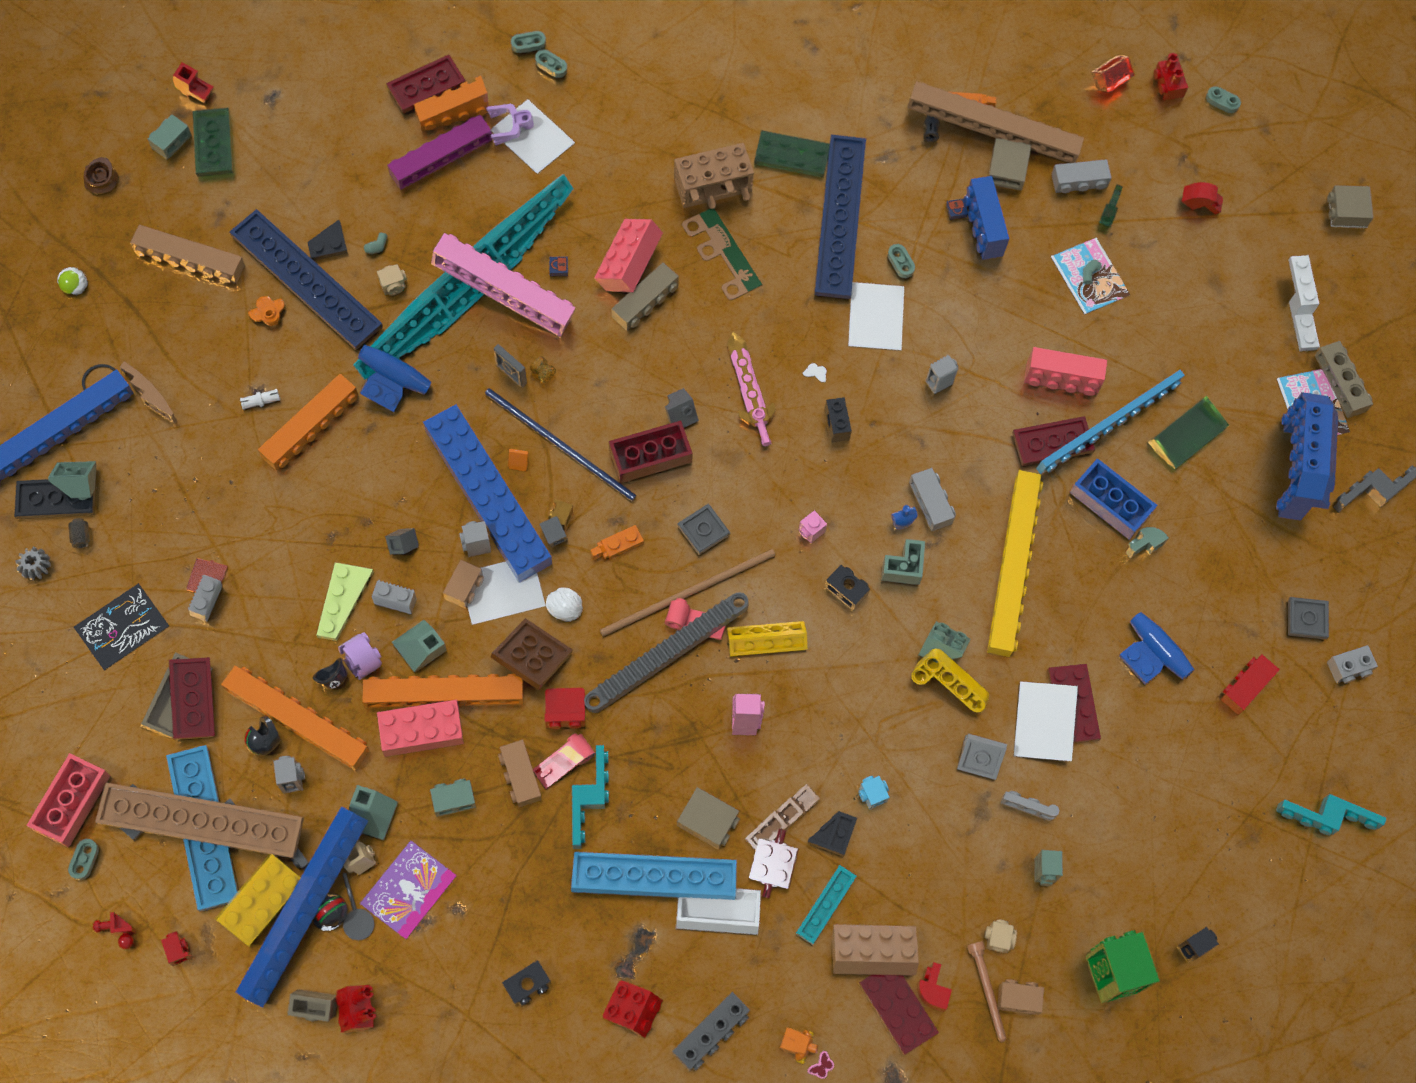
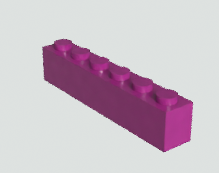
M481 115L472 117L466 123L455 126L451 131L441 134L436 139L424 143L418 149L409 151L405 156L391 161L388 164L389 174L401 190L493 140L491 137L492 131Z

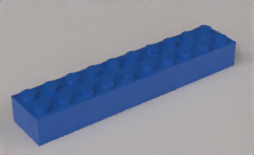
M455 404L424 421L425 432L480 521H485L488 534L517 581L520 583L552 565L550 553L458 406Z

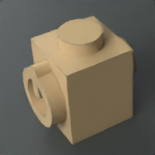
M398 264L389 265L377 271L378 279L385 295H397L406 288L404 281L407 280L404 270L400 271Z
M357 840L343 866L349 873L354 871L360 875L376 864L373 858L375 853L369 845L366 846Z
M993 921L986 928L985 938L988 939L986 949L1007 953L1010 949H1014L1017 930H1014V926L1009 925L1008 921Z

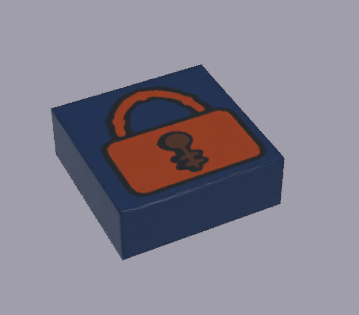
M964 198L946 202L950 220L968 216Z
M549 257L550 276H568V257Z

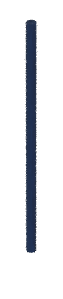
M490 388L486 390L485 394L629 500H635L636 494Z

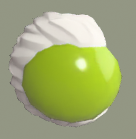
M74 267L62 270L57 278L60 289L67 294H81L88 283L85 274Z

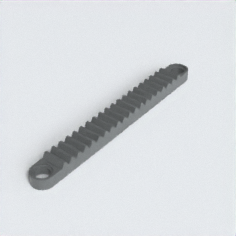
M738 592L725 600H721L712 609H708L706 613L696 617L693 622H689L687 626L677 630L674 635L664 639L661 644L658 643L655 648H651L642 657L632 661L629 666L626 665L623 670H619L610 679L600 683L598 687L585 696L584 703L587 710L592 713L602 711L742 615L749 607L747 596L744 593ZM742 599L745 603L742 607H736L733 604L734 601ZM592 698H599L600 703L598 706L593 707L589 705Z

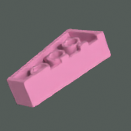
M735 694L733 696L732 735H756L757 729H761L764 713V701H760L761 694Z

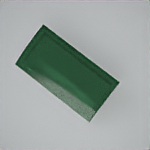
M1205 396L1150 439L1148 443L1164 461L1176 469L1227 428L1229 424L1209 398Z

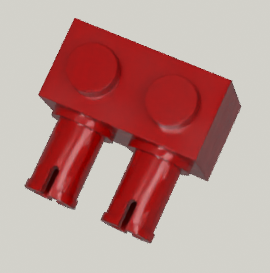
M1170 53L1167 60L1158 62L1153 72L1154 78L1159 84V93L1162 94L1164 101L1183 98L1189 88L1178 55Z
M346 986L336 991V1003L339 1011L338 1023L341 1033L360 1032L374 1027L373 1019L376 1017V1014L372 1013L376 1012V1010L371 1006L370 998L373 997V992L370 993V991H373L372 986Z

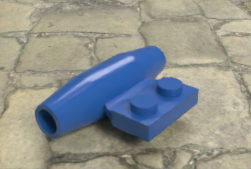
M364 345L358 355V359L375 371L366 380L360 394L393 412L403 396V387L425 394L431 385V381L414 367L387 352Z
M1142 612L1131 619L1130 624L1142 641L1133 643L1119 657L1145 685L1160 674L1163 665L1182 680L1195 670L1181 648L1154 621Z

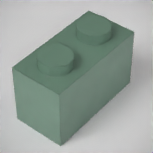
M171 115L162 122L156 131L150 134L148 141L154 151L168 160L192 135L188 125L174 115Z
M459 779L454 781V784H438L433 789H430L436 817L476 808L470 780Z
M1041 850L1034 858L1035 882H1040V885L1052 886L1063 875L1062 851Z

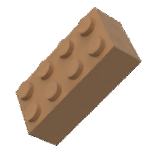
M834 925L832 933L833 974L916 975L919 964L916 926Z

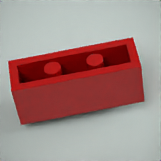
M1262 654L1257 659L1253 657L1246 664L1249 668L1245 672L1241 670L1234 678L1237 682L1233 686L1229 684L1222 691L1225 695L1220 700L1237 715L1245 710L1280 670Z

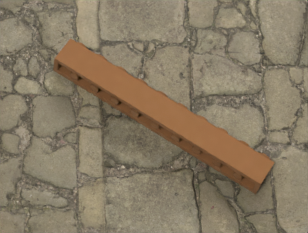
M917 81L907 108L997 139L1023 142L1031 145L1030 150L1068 163L1076 162L1084 140L1083 137L1077 134H1071L1059 128H1053L1044 123L1036 122L1026 117L1012 114L1009 111H1003L991 105H985L976 100H970L958 94H953Z

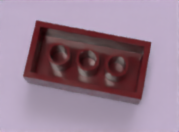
M681 421L609 441V452L620 483L692 463L693 453Z

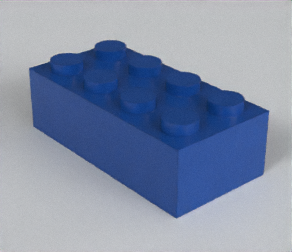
M992 176L971 179L964 200L969 208V221L973 223V236L977 238V251L981 253L982 260L1002 257L1009 242V235Z
M1098 458L1078 479L1070 491L1073 496L1129 540L1158 506Z

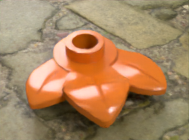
M262 296L256 302L257 308L248 311V315L255 322L263 321L269 326L276 325L280 320V312L285 307L284 301L281 298L272 301L268 296Z

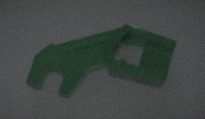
M1116 184L1109 204L1106 203L1099 223L1109 227L1112 226L1118 210L1116 204L1123 186Z

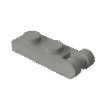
M1006 791L1002 796L1001 804L1051 821L1059 814V808L1056 805L1048 807L1040 804V801L1037 799L1020 797L1021 794L1014 791Z

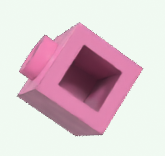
M814 510L800 522L799 532L812 543L825 533L827 523Z

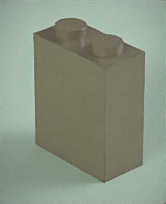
M996 138L988 176H992L995 186L1022 191L1031 145Z
M697 787L680 815L677 826L719 850L721 845L725 846L730 838L728 832L731 827L733 829L736 828L740 820L738 817L739 810Z

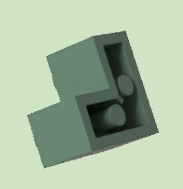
M906 539L902 557L885 555L881 581L920 585L923 576L925 541Z

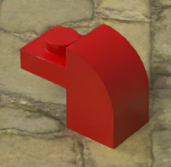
M183 62L173 74L175 87L187 97L191 95L205 103L214 90V86L198 78L197 70Z
M1197 182L1184 186L1182 202L1192 210L1205 206L1214 214H1218L1222 210L1223 197L1218 194V186L1206 182Z
M933 962L925 970L924 978L927 981L920 979L917 982V993L920 1000L927 1007L945 1012L952 989L936 985L942 964Z

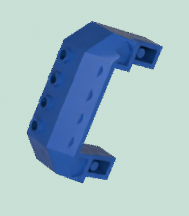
M1301 392L1298 398L1294 399L1292 406H1289L1287 413L1282 416L1284 432L1292 433L1291 444H1293V450L1290 453L1292 467L1289 470L1291 485L1283 493V496L1278 499L1276 509L1279 510L1278 517L1302 520L1312 507L1328 509L1330 506V492H1333L1335 486L1338 412L1335 409V404L1328 396Z

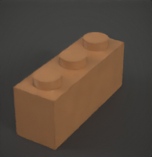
M520 740L501 746V753L498 754L501 766L505 765L507 769L504 776L507 784L511 783L513 791H510L513 803L517 802L518 807L541 801V794L524 741Z

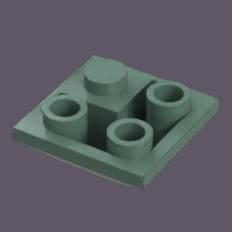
M425 620L392 641V644L414 673L447 651L443 640Z
M936 621L919 655L924 657L930 650L937 648L946 653L951 659L962 657L971 639L963 632H956L947 624Z
M357 785L350 802L349 811L368 820L362 834L384 840L398 802L375 790Z

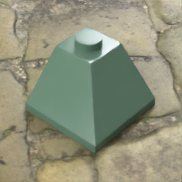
M96 461L57 462L48 480L70 498L88 499L95 491Z

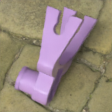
M513 104L487 107L491 118L509 112L513 119L511 132L491 134L495 145L518 138L521 127L531 129L534 126L533 116L528 110L517 112Z

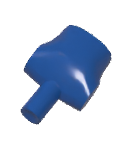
M908 505L903 506L902 510L891 514L893 525L896 529L908 528L918 517L915 507L910 508Z

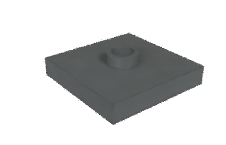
M499 344L494 347L496 366L523 388L527 384L525 367Z
M709 503L677 523L678 528L698 555L730 536V531Z
M1290 597L1288 599V635L1328 639L1329 601Z

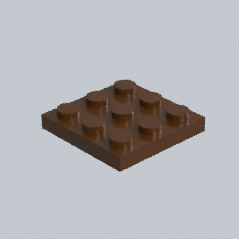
M525 618L492 652L490 658L539 690L570 657L573 649Z

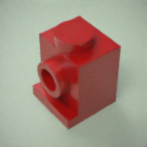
M178 931L167 934L166 938L161 940L170 965L176 966L193 959L192 954L188 951L186 952L189 949L186 939L179 936Z

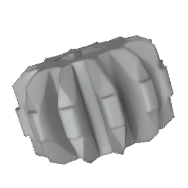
M34 546L31 551L25 548V554L19 553L21 559L15 560L18 565L17 571L21 573L22 577H29L33 581L36 576L42 579L41 574H48L46 568L51 567L50 562H48L50 560L48 554H45L43 549L38 550Z

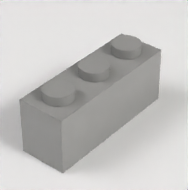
M1097 160L1055 165L1052 171L1055 192L1068 193L1076 190L1104 189L1110 183L1111 174L1108 161Z
M933 468L911 475L910 486L931 532L951 525L956 513L953 506H950L947 501L948 495L946 491L942 490L940 486L939 475L934 473Z

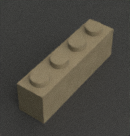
M662 263L636 286L634 292H629L611 309V317L626 331L631 327H636L644 315H649L656 304H661L665 300L666 295L670 292L673 293L678 288L679 276L665 263Z

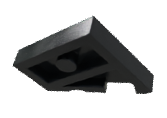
M337 220L307 242L310 257L313 261L348 254L340 220Z
M838 811L808 839L807 843L844 857L857 817Z

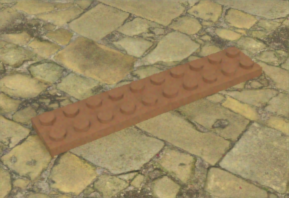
M106 783L95 823L295 859L304 818Z

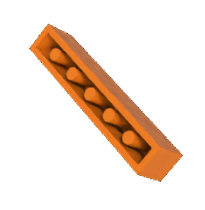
M339 374L258 449L260 456L276 471L285 467L289 459L299 454L305 444L313 441L319 431L326 429L334 417L340 416L348 404L355 402L358 396L356 387L343 375Z

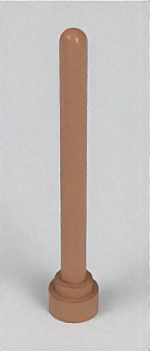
M982 941L967 945L969 954H972V957H975L998 1040L1004 1042L1006 1035L983 958L984 943Z

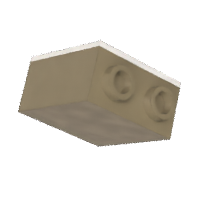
M1335 185L1331 192L1328 193L1327 201L1330 206L1329 218L1331 219V227H1368L1373 219L1370 187Z

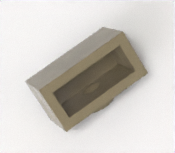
M297 989L290 994L288 1015L303 1017L309 1021H330L336 1016V995Z

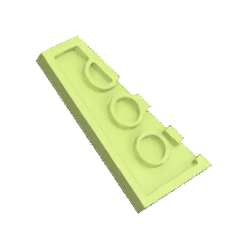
M335 563L317 631L318 638L338 640L351 611L354 610L358 598L363 593L369 578L374 573L373 569Z

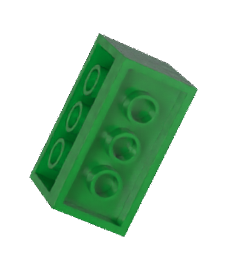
M1135 930L1123 933L1118 939H1116V936L1103 939L1104 941L1095 945L1094 948H1091V952L1086 955L1101 1004L1141 993L1160 981L1143 932L1136 933Z

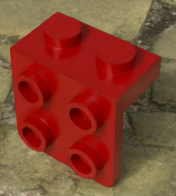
M583 688L546 689V728L560 729L561 727L578 729L585 727V690Z
M621 980L618 982L603 1013V1018L628 1028L640 1037L646 1038L663 1000L649 990Z

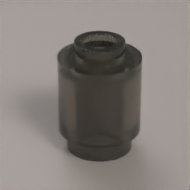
M82 518L73 519L68 524L69 541L73 548H85L90 541L88 522Z

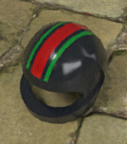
M265 715L259 719V729L256 731L255 728L250 726L244 736L246 748L255 755H267L280 743L276 727L271 719Z
M328 893L313 918L315 925L325 931L333 930L341 925L347 917L348 908L346 901L338 894Z

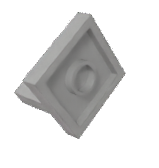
M971 734L965 735L957 769L996 780L1007 744Z

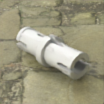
M275 389L264 393L257 392L256 395L240 398L243 410L259 405L263 407L264 404L280 401L278 390Z

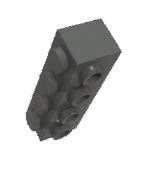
M732 992L672 1051V1054L689 1072L692 1069L698 1070L704 1064L702 1059L707 1054L712 1056L719 1049L717 1044L722 1039L727 1041L734 1034L732 1029L737 1024L742 1026L749 1019L747 1014L750 1010Z

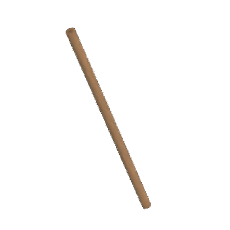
M773 549L768 550L600 629V633L604 637L669 606L671 601L677 598L684 599L772 558L775 556V552Z

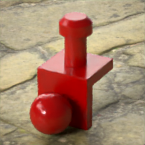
M110 912V921L101 922L100 920H95L93 922L94 932L99 933L101 930L110 929L112 935L115 937L120 936L118 946L121 949L127 950L133 946L134 939L131 935L136 934V929L115 912Z

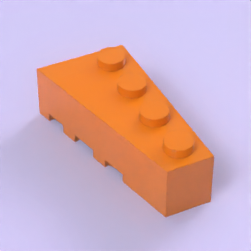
M476 77V81L470 84L464 82L460 84L461 88L454 91L448 89L440 97L434 95L414 104L421 131L433 130L443 125L448 126L454 122L465 121L469 118L479 115L483 116L488 113V94L482 77Z

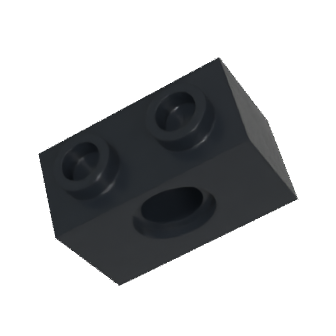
M845 397L826 400L824 410L831 443L850 440L852 430Z
M842 565L829 576L824 586L853 611L869 595L870 591L869 585L863 579L859 580L854 576V572L850 568ZM844 584H851L853 588L846 589Z
M1205 927L1177 947L1187 962L1191 963L1219 945V943L1217 942L1216 934L1211 929L1209 930L1208 927Z
M537 960L503 981L502 984L515 1006L520 1004L522 1007L532 1000L530 997L537 993L542 995L548 991L551 981ZM531 980L534 983L533 988L524 990L522 988L523 982Z

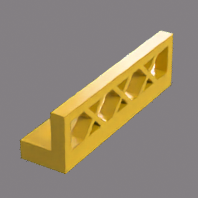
M804 621L727 628L730 656L808 650L807 631Z

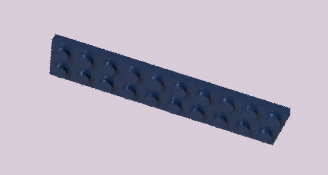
M832 134L830 137L814 295L851 299L866 138Z
M257 209L229 232L239 244L355 350L383 327L382 322Z

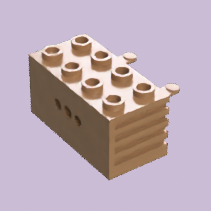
M744 143L674 159V180L683 208L708 203L709 208L714 209L716 207L715 200L742 194L744 200L748 201L750 199L749 192H752L754 171Z

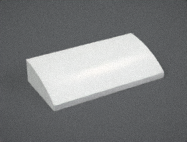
M736 889L735 900L678 897L676 928L758 935L761 891Z

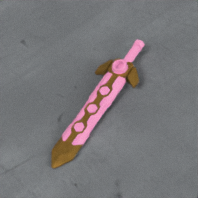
M732 332L727 346L747 412L738 411L739 418L748 425L758 426L762 445L769 446L771 440L769 439L765 424L772 419L776 408L774 403L769 405L767 409L765 408L746 342L735 332Z

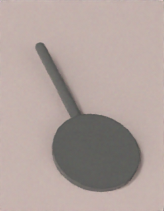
M344 872L343 878L352 911L347 914L343 922V929L349 938L363 940L373 932L374 919L368 911L356 909L348 877Z

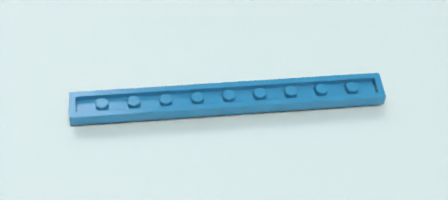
M1181 370L1177 371L1042 460L1036 468L1040 474L1045 471L1051 472L1057 467V463L1060 461L1064 463L1069 460L1072 453H1080L1086 444L1090 443L1091 445L1095 443L1101 434L1107 435L1113 430V426L1116 424L1120 426L1127 420L1128 416L1134 417L1141 411L1140 408L1149 407L1157 397L1159 399L1163 398L1169 389L1175 390L1182 384L1180 381L1185 375Z

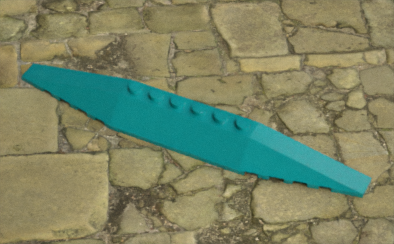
M564 174L559 176L489 231L473 246L475 251L480 254H487L491 257V260L496 263H503L511 270L521 261L522 255L534 243L533 240L538 234H541L548 220L552 219L556 209L559 206L561 207L574 189ZM444 272L411 302L370 347L387 352L400 359L399 357L410 353L420 344H424L430 338L444 332L484 294ZM360 359L353 364L365 380L375 373L374 370Z

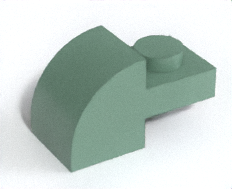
M1143 528L1138 532L1136 538L1128 544L1129 548L1126 554L1129 558H1132L1144 549L1151 554L1163 546L1169 537L1158 528Z

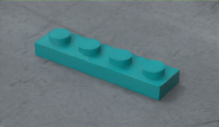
M839 865L797 930L796 935L813 945L857 876Z

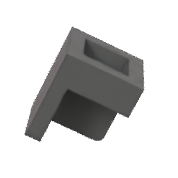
M557 516L540 523L541 529L551 548L568 540Z
M414 528L398 529L385 536L390 554H405L419 546Z

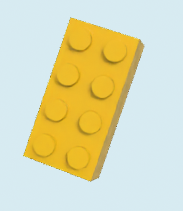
M269 854L217 915L215 920L247 946H250L289 899L301 877L273 854Z

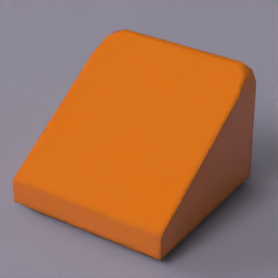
M509 449L508 468L527 471L529 462L528 452Z

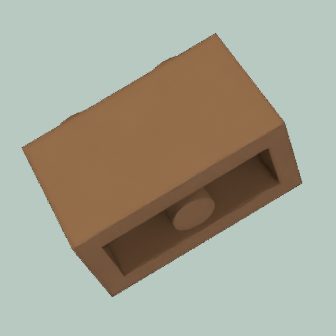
M460 560L443 592L444 599L466 608L468 603L471 604L474 600L475 589L483 583L482 569Z
M1006 979L1005 982L999 985L998 1010L1039 1015L1042 1013L1044 987H1038V984L1033 982H1026V985L1018 984L1016 980Z

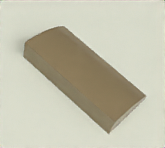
M175 652L172 659H188V657ZM168 666L140 727L173 739Z

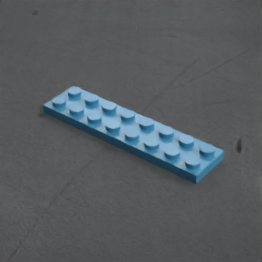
M207 745L166 755L174 795L219 802ZM183 839L198 911L201 912L227 905L238 892L229 847Z
M574 852L571 892L735 900L737 860Z

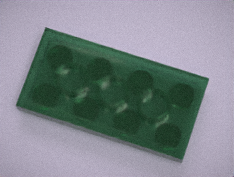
M229 108L193 111L195 169L197 177L233 173Z
M761 130L754 164L824 178L830 143Z

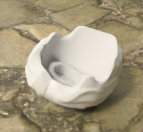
M558 588L556 591L551 592L546 600L547 610L557 619L572 621L579 618L582 613L583 607L580 596L569 588Z

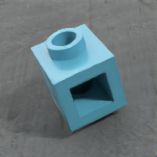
M869 776L862 780L863 783H861L858 793L863 802L866 801L869 810L888 802L890 798L887 793L889 788L885 780L882 781L880 776L875 778Z

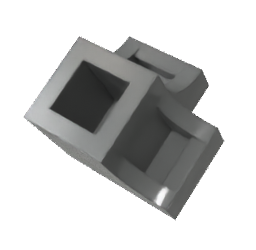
M684 388L667 395L669 404L665 406V410L670 423L681 421L683 427L699 421L693 399Z

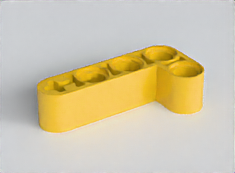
M937 648L930 650L915 666L911 677L916 684L923 685L934 676L972 711L981 712L986 707L989 693L942 650Z

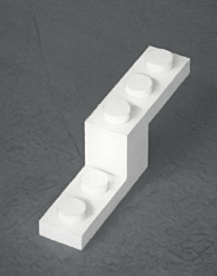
M1309 255L1291 256L1289 264L1296 293L1290 300L1289 305L1299 351L1318 350L1320 346L1313 313L1319 305Z

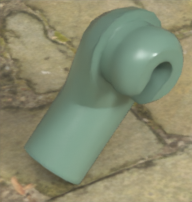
M379 233L377 241L365 244L364 251L367 254L383 251L388 235Z
M1091 260L1083 268L1084 284L1092 283V273L1102 268L1101 262Z

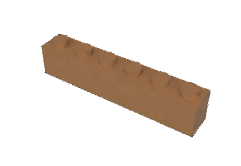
M142 225L138 226L130 242L134 252L140 256L146 255L159 262L165 261L172 266H181L191 272L197 271L210 278L216 277L225 283L232 282L237 284L245 266L241 256Z

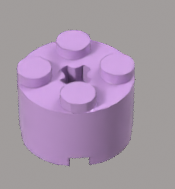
M364 632L354 636L338 647L340 654H345L344 662L355 677L358 676L359 680L378 669L382 664L379 659L381 658L379 651L376 648L372 649L369 644L370 640Z

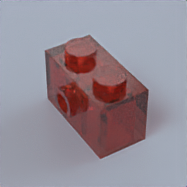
M1117 55L1091 71L1097 90L1106 93L1114 91L1115 87L1127 83L1134 76L1129 56Z

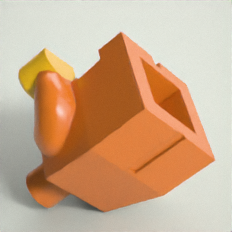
M786 1028L780 1048L785 1052L795 1054L796 1062L804 1064V1059L806 1060L809 1052L816 1054L818 1051V1045L812 1044L813 1032L804 1030L801 1033L797 1030Z

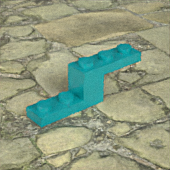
M596 745V785H572L573 849H581V843H585V831H581V823H585V811H581V809H605V803H609V790H605V783H609V774L604 768V763H608V751H604V745Z
M1331 794L1323 798L1319 813L1285 799L1278 804L1276 810L1282 813L1283 817L1299 820L1302 825L1307 827L1313 826L1326 835H1333L1339 831L1344 815L1346 819L1354 822L1359 821L1365 827L1373 830L1381 828L1386 822V817Z

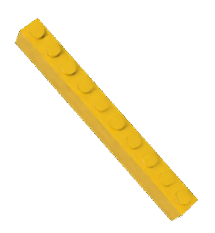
M1019 470L1015 477L987 653L1010 657L1013 651L1016 652L1018 640H1015L1016 633L1019 634L1021 622H1018L1019 615H1022L1024 604H1021V599L1025 597L1027 589L1024 586V580H1027L1029 576V569L1026 567L1027 562H1030L1032 557V551H1029L1030 544L1033 545L1035 538L1032 530L1033 527H1036L1038 516H1035V511L1040 506L1038 492L1041 493L1043 482L1040 481L1041 474Z

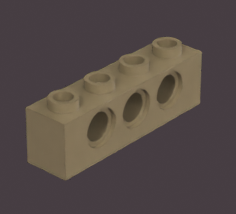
M1340 341L1320 347L1315 357L1346 417L1350 418L1367 412L1373 405L1372 397L1367 393L1363 380L1359 378L1354 363L1350 361L1347 355L1346 348Z

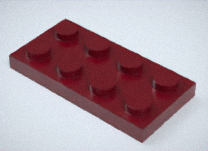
M450 54L396 78L386 83L404 114L415 109L414 104L434 95L440 97L448 89L453 91L460 88V84L466 82Z
M1085 416L1013 430L1012 434L1021 465L1027 466L1040 463L1088 431L1089 427ZM1086 444L1080 453L1076 454L1074 452L1071 454V457L1094 453V444Z
M210 657L170 659L168 663L173 740L214 737Z
M1087 664L1048 668L1050 684L1078 686L1073 744L1100 741L1101 735Z
M870 975L858 983L903 1056L939 1033L903 975Z

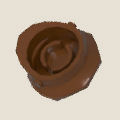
M99 157L85 167L84 186L96 195L111 192L118 182L119 175L108 158Z

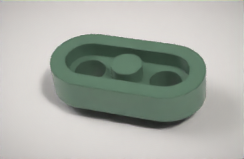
M540 31L517 34L511 39V47L517 53L540 50L546 45V37Z
M548 50L537 52L535 61L539 68L557 78L566 75L567 64L563 59Z
M1211 87L1206 94L1208 103L1228 113L1236 112L1241 105L1238 96L1220 87Z
M900 244L892 245L888 251V259L895 271L902 278L911 277L915 270L913 260L904 246Z
M84 839L78 843L68 872L76 880H84L91 873L99 852V847L93 840ZM91 847V852L89 854H86V849ZM80 867H84L82 873H78Z

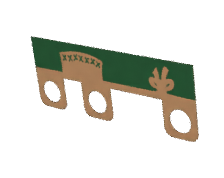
M708 209L682 223L689 236H694L706 230L711 240L697 247L698 252L704 260H709L721 254L736 279L722 285V290L728 299H735L762 285L715 209ZM691 221L697 222L699 225L698 230H688V223ZM704 246H712L714 253L710 256L704 255L702 252ZM729 285H736L739 289L738 293L735 295L729 294L727 292Z

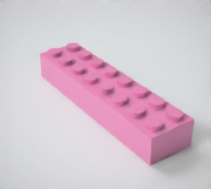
M444 233L433 251L432 265L555 335L562 336L575 310L571 302L559 299L552 291H545L536 282L524 279L522 274L510 271L503 263L494 262L487 254H480L475 251L474 247L459 242L458 238L453 235Z

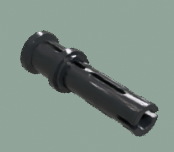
M927 115V119L924 121L925 133L923 138L927 142H935L939 139L938 127L940 122L933 116Z

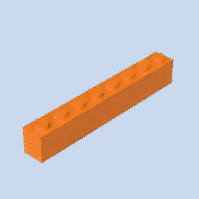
M236 665L233 667L221 684L225 691L355 771L358 769L369 753V749L366 746L367 743L359 737L354 739L349 736L351 733L343 727L336 728L333 726V721L327 717L320 718L317 716V712L310 707H302L300 705L301 702L291 696L289 699L284 696L285 692L278 687L271 688L265 679L253 677L251 675L252 672L242 666L240 669Z
M475 674L468 675V677L449 675L448 678H440V676L436 675L428 676V678L409 676L408 679L391 676L388 679L369 677L363 680L362 703L365 708L414 707L457 700L459 706L524 704V682L516 674H508L499 677L497 674H489L487 677H479V675Z

